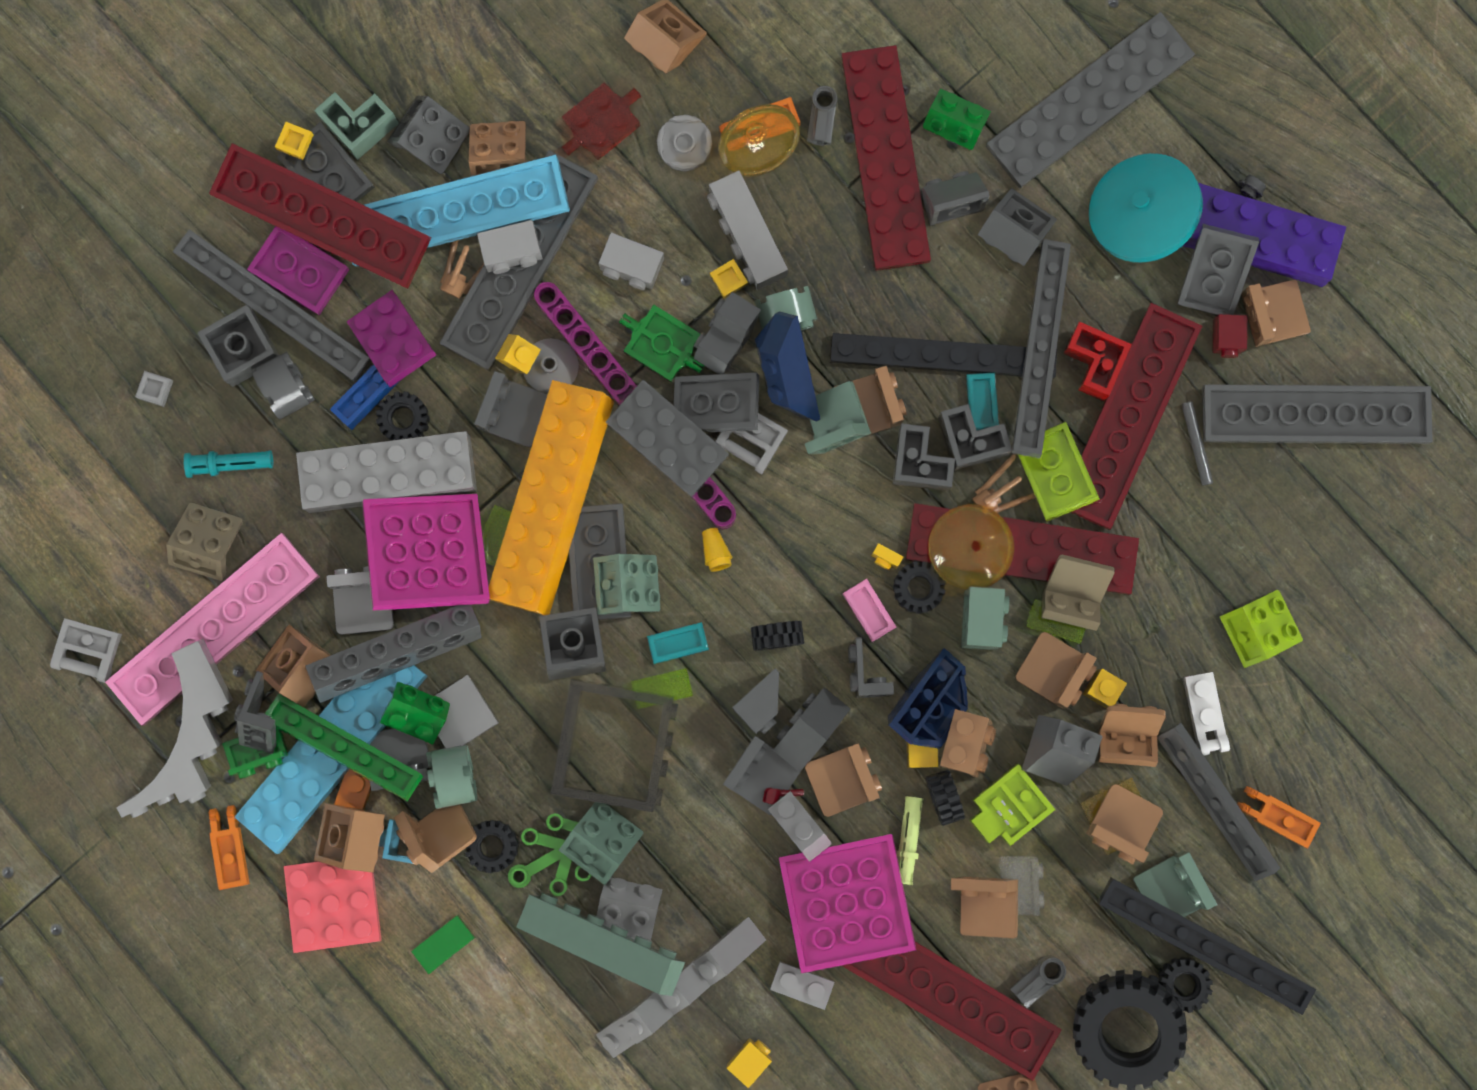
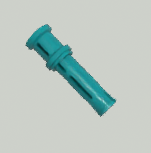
M272 450L218 455L215 451H209L208 454L204 455L184 454V471L187 478H192L193 475L199 474L217 476L220 471L271 469L274 465Z

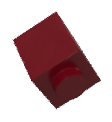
M1219 314L1213 320L1212 353H1219L1222 358H1236L1238 354L1247 349V315Z

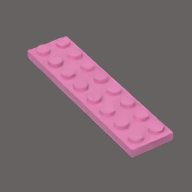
M281 533L105 683L140 725L145 726L182 694L179 672L171 653L204 639L217 665L320 576L288 538Z

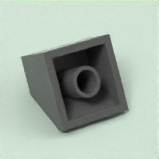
M963 171L953 175V179L942 182V179H934L926 183V186L922 188L921 198L930 226L984 210L990 196L977 172L969 174L968 171Z
M1011 188L994 208L978 235L988 245L997 247L1007 254L1010 260L1024 266L1057 219Z
M596 607L539 616L549 680L606 672Z
M775 668L732 707L755 734L759 731L765 734L777 723L773 718L778 713V670Z
M1039 715L1022 770L1067 786L1095 763L1103 736L1060 719Z

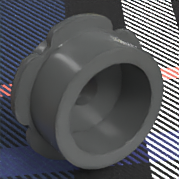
M1247 175L1245 180H1240L1239 184L1242 187L1240 192L1245 197L1255 199L1256 197L1261 198L1264 196L1263 192L1266 189V185L1258 178Z

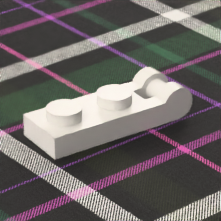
M1213 672L1184 677L1183 682L1197 747L1204 756L1209 755L1211 751L1219 750L1220 753L1229 751V740L1225 732ZM1214 731L1216 739L1207 740L1205 732Z

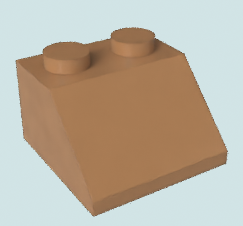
M661 0L638 12L624 39L631 44L634 50L647 57L657 69L668 73L685 60L705 37L707 32L669 0Z
M288 625L258 666L256 672H263V678L276 691L300 706L305 707L307 702L316 693L305 666L331 656V654L297 629Z
M325 803L314 861L342 869L373 873L378 860V847L380 836L384 830L383 821L385 815Z

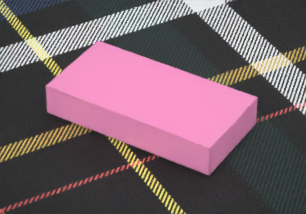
M867 579L842 593L871 642L896 628V625Z

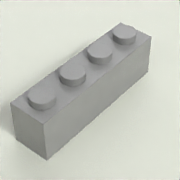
M740 170L709 184L710 194L707 195V199L713 211L718 209L722 219H719V223L724 234H730L734 241L731 244L732 251L737 260L742 258L746 266L743 269V273L749 285L754 283L756 289L759 290L787 277L788 268Z

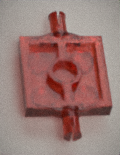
M605 82L562 116L563 121L572 130L574 136L561 146L563 151L570 156L572 152L582 146L589 150L597 160L602 158L641 126L638 119L629 109L630 105L641 98L640 93L633 88L621 98Z

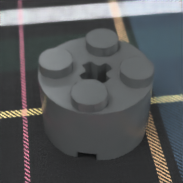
M288 352L280 354L252 370V375L264 398H267L271 404L270 408L279 420L315 400L309 387L305 386L302 380L304 377L296 363L294 364Z

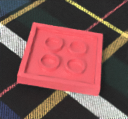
M318 861L284 866L293 953L382 940L374 872L347 870Z

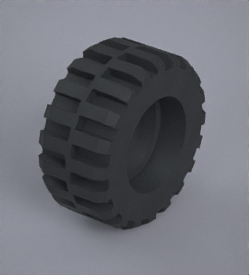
M1118 970L1115 972V976L1112 977L1105 974L1099 977L1097 984L1092 982L1086 988L1085 995H1081L1078 1001L1073 1023L1075 1050L1077 1055L1082 1056L1084 1067L1087 1070H1094V1077L1099 1081H1103L1106 1078L1109 1080V1086L1117 1089L1119 1084L1127 1085V1090H1136V1085L1143 1084L1144 1089L1153 1087V1081L1158 1080L1162 1083L1168 1079V1072H1175L1179 1067V1059L1184 1057L1187 1041V1024L1182 1004L1178 997L1173 996L1172 989L1166 983L1161 985L1158 982V978L1151 974L1148 978L1142 976V971L1133 970V974H1125L1124 970ZM1133 1006L1143 1009L1153 1016L1157 1022V1039L1150 1047L1140 1052L1129 1053L1120 1051L1111 1046L1103 1037L1102 1022L1104 1017L1119 1007Z

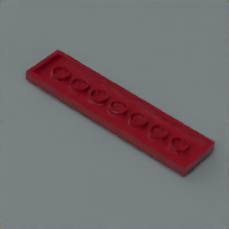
M897 45L842 53V65L875 271L930 263L931 257Z
M231 143L209 192L210 195L407 289L432 238Z
M1153 303L1149 304L1110 396L1106 399L1081 454L1100 500L1076 509L1071 513L1105 529L1110 530L1201 331L1202 325Z
M915 503L913 506L906 560L928 562L927 564L1048 582L1059 555H1066L1114 567L1115 573L1106 591L1131 595L1139 538L993 515L984 517L981 513Z
M916 941V951L842 965L1032 1081L1062 1031L1061 1028Z

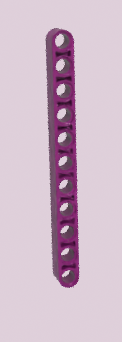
M550 282L539 284L534 292L539 308L619 407L637 385L558 287ZM546 292H553L555 294V299L550 303L541 301L542 295ZM564 313L573 316L572 321L567 325H562L558 322L559 317ZM580 335L590 337L588 345L583 347L576 345L575 341ZM599 356L606 357L608 359L607 365L603 368L594 367L593 361ZM615 378H622L625 380V386L620 390H614L610 387L611 381ZM710 477L702 487H710L714 492L713 496L708 500H702L698 497L697 491L692 499L714 526L719 529H728L735 523L736 510ZM725 508L731 512V518L727 522H720L716 519L715 514L719 509Z

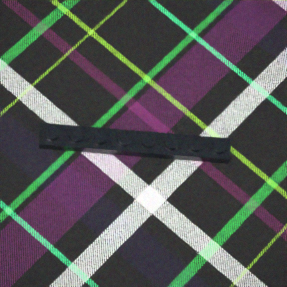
M833 333L830 363L1022 376L1026 347ZM1057 349L1052 379L1056 377Z
M1110 877L1097 901L1099 905L1301 1015L1304 1014L1316 991L1314 987Z

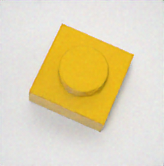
M285 122L275 148L278 151L303 160L314 134L309 130Z
M734 259L710 272V277L724 299L731 292L735 293L748 285V281Z
M879 543L871 555L876 558L875 563L886 570H890L891 567L897 569L903 559V556Z

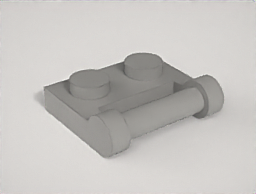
M758 413V430L721 432L715 442L724 450L755 467V471L762 475L788 430ZM731 433L739 435L764 450L765 453L762 458L729 440L728 438Z
M64 618L50 667L56 670L63 668L97 678V681L105 683L111 677L112 665L122 634ZM67 649L101 658L100 667L67 658Z

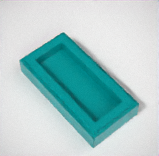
M995 373L967 374V399L976 430L979 431L999 425Z
M702 622L647 636L654 664L709 650Z

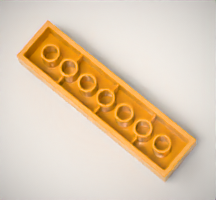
M552 380L488 587L490 600L543 616L550 615L607 428L606 421L610 417L614 405V400L604 392Z

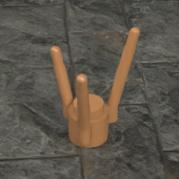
M457 240L451 243L445 271L440 281L442 283L440 290L460 299L462 294H468L483 265L465 283L467 277L460 274L469 251V246L465 245L454 271H451L458 245Z
M1012 454L989 480L975 491L976 496L972 498V501L984 517L988 514L995 516L1001 511L1036 498L1035 494L1032 493L998 506L1002 502L1000 496L1022 481L1020 476L996 492L993 488L988 490L1017 458V454Z

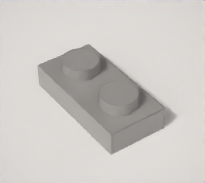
M780 961L770 990L825 1010L835 982L811 972L801 973L800 968Z

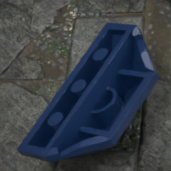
M779 311L774 314L755 338L767 393L771 403L799 417L817 422L821 419L798 316Z
M943 648L912 681L887 716L888 725L910 745L941 748L947 740L955 709L964 712L968 709L967 687L964 678L966 675L965 666Z

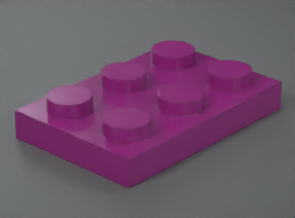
M275 226L247 268V271L319 316L350 270L346 265L306 240Z
M393 290L346 321L389 387H392L436 356V353Z

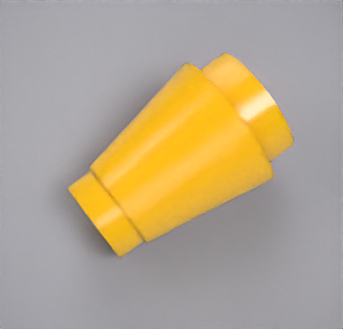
M718 528L704 530L702 536L705 565L709 566L711 572L729 568L732 565V555Z

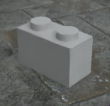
M533 220L477 233L484 264L488 272L493 271L494 274H501L509 271V267L517 265L530 267L537 264V260L543 259Z
M611 233L600 258L599 267L603 271V275L613 280H618L619 277L629 281L630 286L639 290H644L645 287L653 289L664 261V253Z
M791 791L768 809L809 862L832 844Z

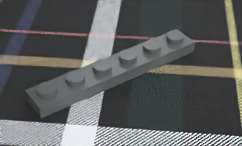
M1182 723L1157 736L1253 879L1258 881L1275 874L1280 869V866Z

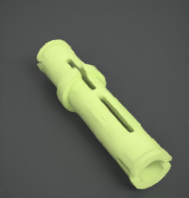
M905 796L899 851L896 850L903 884L913 885L915 859H918L919 856L916 850L923 798Z

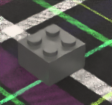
M248 305L197 332L223 380L232 387L252 377L253 369L279 355L256 313Z

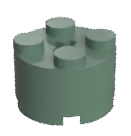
M809 286L803 287V293H798V289L794 288L766 296V302L762 304L760 299L755 300V306L761 309L758 316L761 329L763 330L774 314L779 311L798 316L801 331L813 328V321L817 320Z
M460 745L426 752L428 766L431 769L427 770L429 785L437 790V792H433L436 809L477 801L476 780L473 778L472 770L474 769L468 746Z

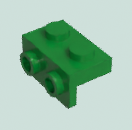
M940 88L927 114L923 128L969 150H973L991 111Z
M397 682L393 695L381 716L380 723L433 745L447 720L450 703L440 697L420 691L411 685Z
M277 727L276 747L273 754L239 745V737L222 743L231 768L228 770L229 776L238 775L239 779L256 774L255 769L264 765L266 769L282 765V759L288 756V749L282 731Z

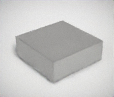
M144 371L135 397L164 407L173 380Z

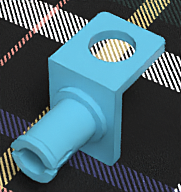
M390 819L388 829H384L380 836L379 846L384 847L382 858L413 864L408 856L397 854L400 838L396 830L399 828L395 819Z

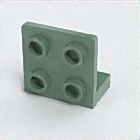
M852 381L845 382L816 395L821 420L817 422L810 420L815 435H813L814 440L805 443L808 454H824L871 434Z
M614 554L593 558L597 615L660 611L656 555Z
M597 799L569 834L559 851L606 885L619 865L641 838L643 831L606 803Z
M1181 851L1133 877V881L1141 894L1184 917L1200 908L1209 910L1217 905L1189 852Z

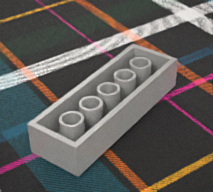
M467 431L296 453L302 509L308 513L362 507L363 499L442 496L477 492L471 436Z

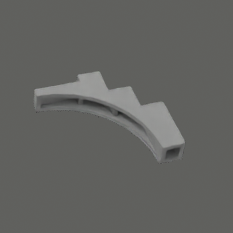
M204 639L171 653L179 672L183 694L182 722L177 742L167 763L155 779L141 792L116 807L121 818L131 814L132 818H135L147 812V806L156 801L159 806L175 798L173 793H175L179 803L189 800L190 804L204 798L206 796L205 791L211 787L197 757L199 756L201 760H204L217 753L215 748L220 746L222 741L208 713H211L212 717L227 711V704L232 702L233 698Z
M747 917L682 969L672 996L652 992L630 1010L604 1027L596 1036L613 1058L635 1043L638 1044L652 1035L673 1015L696 1000L711 985L727 976L764 943L766 939L752 920Z

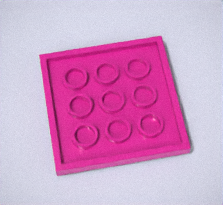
M477 494L363 499L362 506L373 611L489 603L490 597Z
M892 834L827 847L810 862L803 853L779 858L801 973L916 951Z

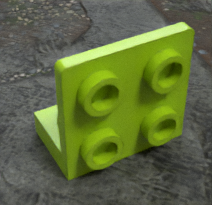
M1275 590L1247 605L1220 616L1244 668L1265 661L1303 641L1279 590Z

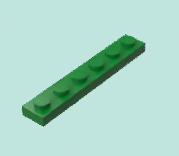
M280 694L276 696L265 713L275 720L276 727L405 801L409 800L423 778L422 774Z

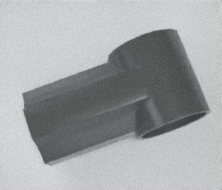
M829 86L818 87L812 96L807 142L814 145H831L837 107V94ZM826 96L831 99L832 103L827 107H822L817 103V100L820 97Z
M1044 956L1040 958L1035 967L1010 987V989L1022 1004L1028 1008L1053 985L1063 981L1066 975V967L1055 956ZM1050 962H1055L1058 965L1057 974L1053 977H1046L1044 974L1045 966Z

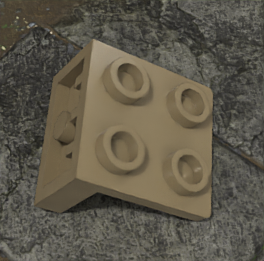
M189 503L166 544L168 565L222 581L227 573L226 554L243 524L242 518L195 503Z
M1059 555L1042 593V618L1097 631L1100 625V603L1115 573L1114 567Z

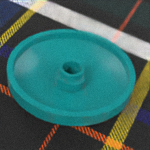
M1149 153L1130 157L1111 168L1095 187L1089 204L1091 229L1102 247L1119 259L1130 262H1150L1164 258L1182 247L1196 230L1203 209L1201 188L1192 171L1181 161L1171 156Z

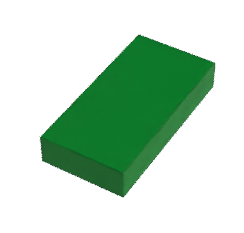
M457 915L411 952L429 975L476 937L461 917Z

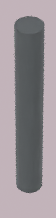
M1193 402L1183 403L1181 406L1202 486L1213 484Z

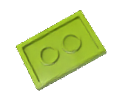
M1066 422L1045 430L1043 450L1040 458L1018 454L1046 522L1100 500Z

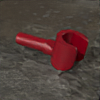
M766 788L763 802L774 805L780 800V796L784 797L790 791L794 796H804V790Z

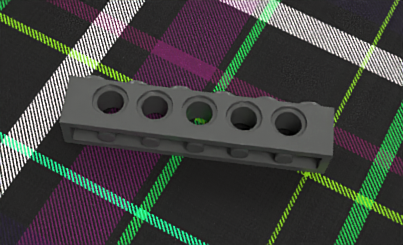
M457 605L308 664L305 667L318 700L321 703L482 638L480 624L471 605Z

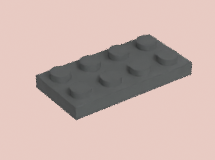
M644 380L640 382L606 421L610 428L691 498L729 456L728 452Z
M623 504L582 507L569 549L573 611L595 607L597 610L593 558L614 554H627ZM631 612L597 615L598 620L632 617Z

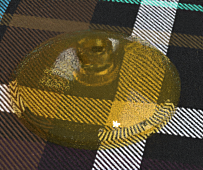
M772 104L751 107L735 116L724 128L718 144L720 158L730 171L737 172L740 170L743 176H755L770 172L782 165L792 155L799 142L800 128L794 115L784 107Z
M967 504L949 510L936 522L929 539V555L936 572L950 585L965 590L969 587L986 588L999 581L1008 571L1014 555V540L1008 524L998 513L982 505ZM973 541H977L980 544V549L977 552L971 548Z

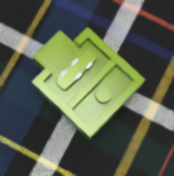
M1015 764L972 799L980 811L969 821L987 843H991L1000 835L1006 844L1011 846L1056 809L1027 773L1022 770V767L1019 764Z

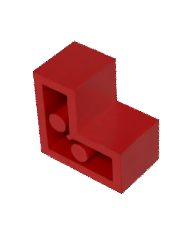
M1079 321L1063 353L1089 365L1078 390L1101 401H1105L1110 396L1132 344Z

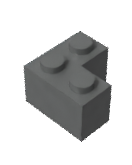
M731 292L726 300L721 299L713 311L715 315L709 323L711 329L707 334L702 332L694 344V347L697 348L694 359L717 374H725L751 337L761 309Z
M969 404L942 411L938 416L950 458H955L954 471L1008 456L1012 451L1004 423L977 431Z
M901 423L893 475L894 485L943 491L951 489L955 458L927 455L930 427Z
M825 687L817 696L811 693L802 705L806 710L803 711L799 708L789 721L793 726L790 727L786 724L776 737L780 742L773 751L799 772L822 747L850 711L847 705Z

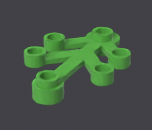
M558 813L549 815L546 820L547 827L552 831L564 829L572 832L579 823L565 819ZM554 816L558 817L561 821L560 826L557 828L552 827L550 824V820ZM535 828L525 829L521 834L524 844H538L553 848L554 850L528 865L518 864L513 866L508 873L510 884L516 888L525 887L530 883L532 875L560 860L556 877L550 883V891L555 896L563 895L568 889L566 881L572 863L571 859L559 851L565 840L539 833ZM528 831L535 833L536 838L533 842H528L525 838V834ZM578 865L575 869L576 878L579 881L589 880L592 877L591 874L586 878L580 877L578 872L581 867ZM516 871L524 873L525 877L522 882L515 880L514 874ZM555 882L563 883L564 890L562 892L554 890Z

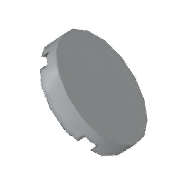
M690 115L674 116L659 130L657 137L658 153L664 163L672 169L679 171L695 170L703 165L710 156L712 149L711 132L697 117Z

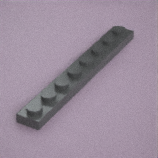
M190 229L172 251L352 381H356L371 361L364 353Z
M1043 239L1041 243L1012 445L1013 454L1040 458L1042 455L1071 247L1069 243Z

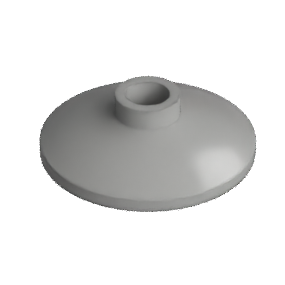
M552 338L543 339L533 344L541 349L528 374H524L529 385L545 394H548L552 380L572 385L578 375L579 362L571 346L564 341ZM547 360L555 362V366L552 369L545 368Z

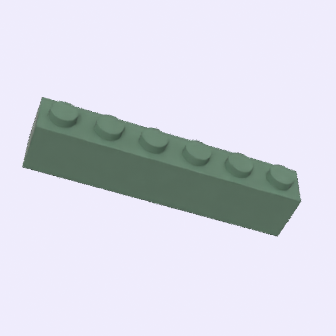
M542 893L540 897L529 895L516 928L657 994L673 995L685 962L675 958L676 952L661 946L657 950L651 947L652 941L637 935L633 939L627 936L628 930L613 924L609 928L603 925L604 919L595 915L588 914L587 917L580 915V908L565 903L564 907L556 904L558 898L549 894Z

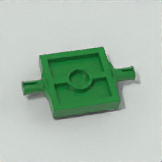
M653 305L648 314L639 322L626 313L620 319L619 324L633 331L631 340L623 351L624 354L670 383L678 371L685 367V365L699 374L704 369L705 365L695 360L694 356H692L694 344L700 333L656 305Z

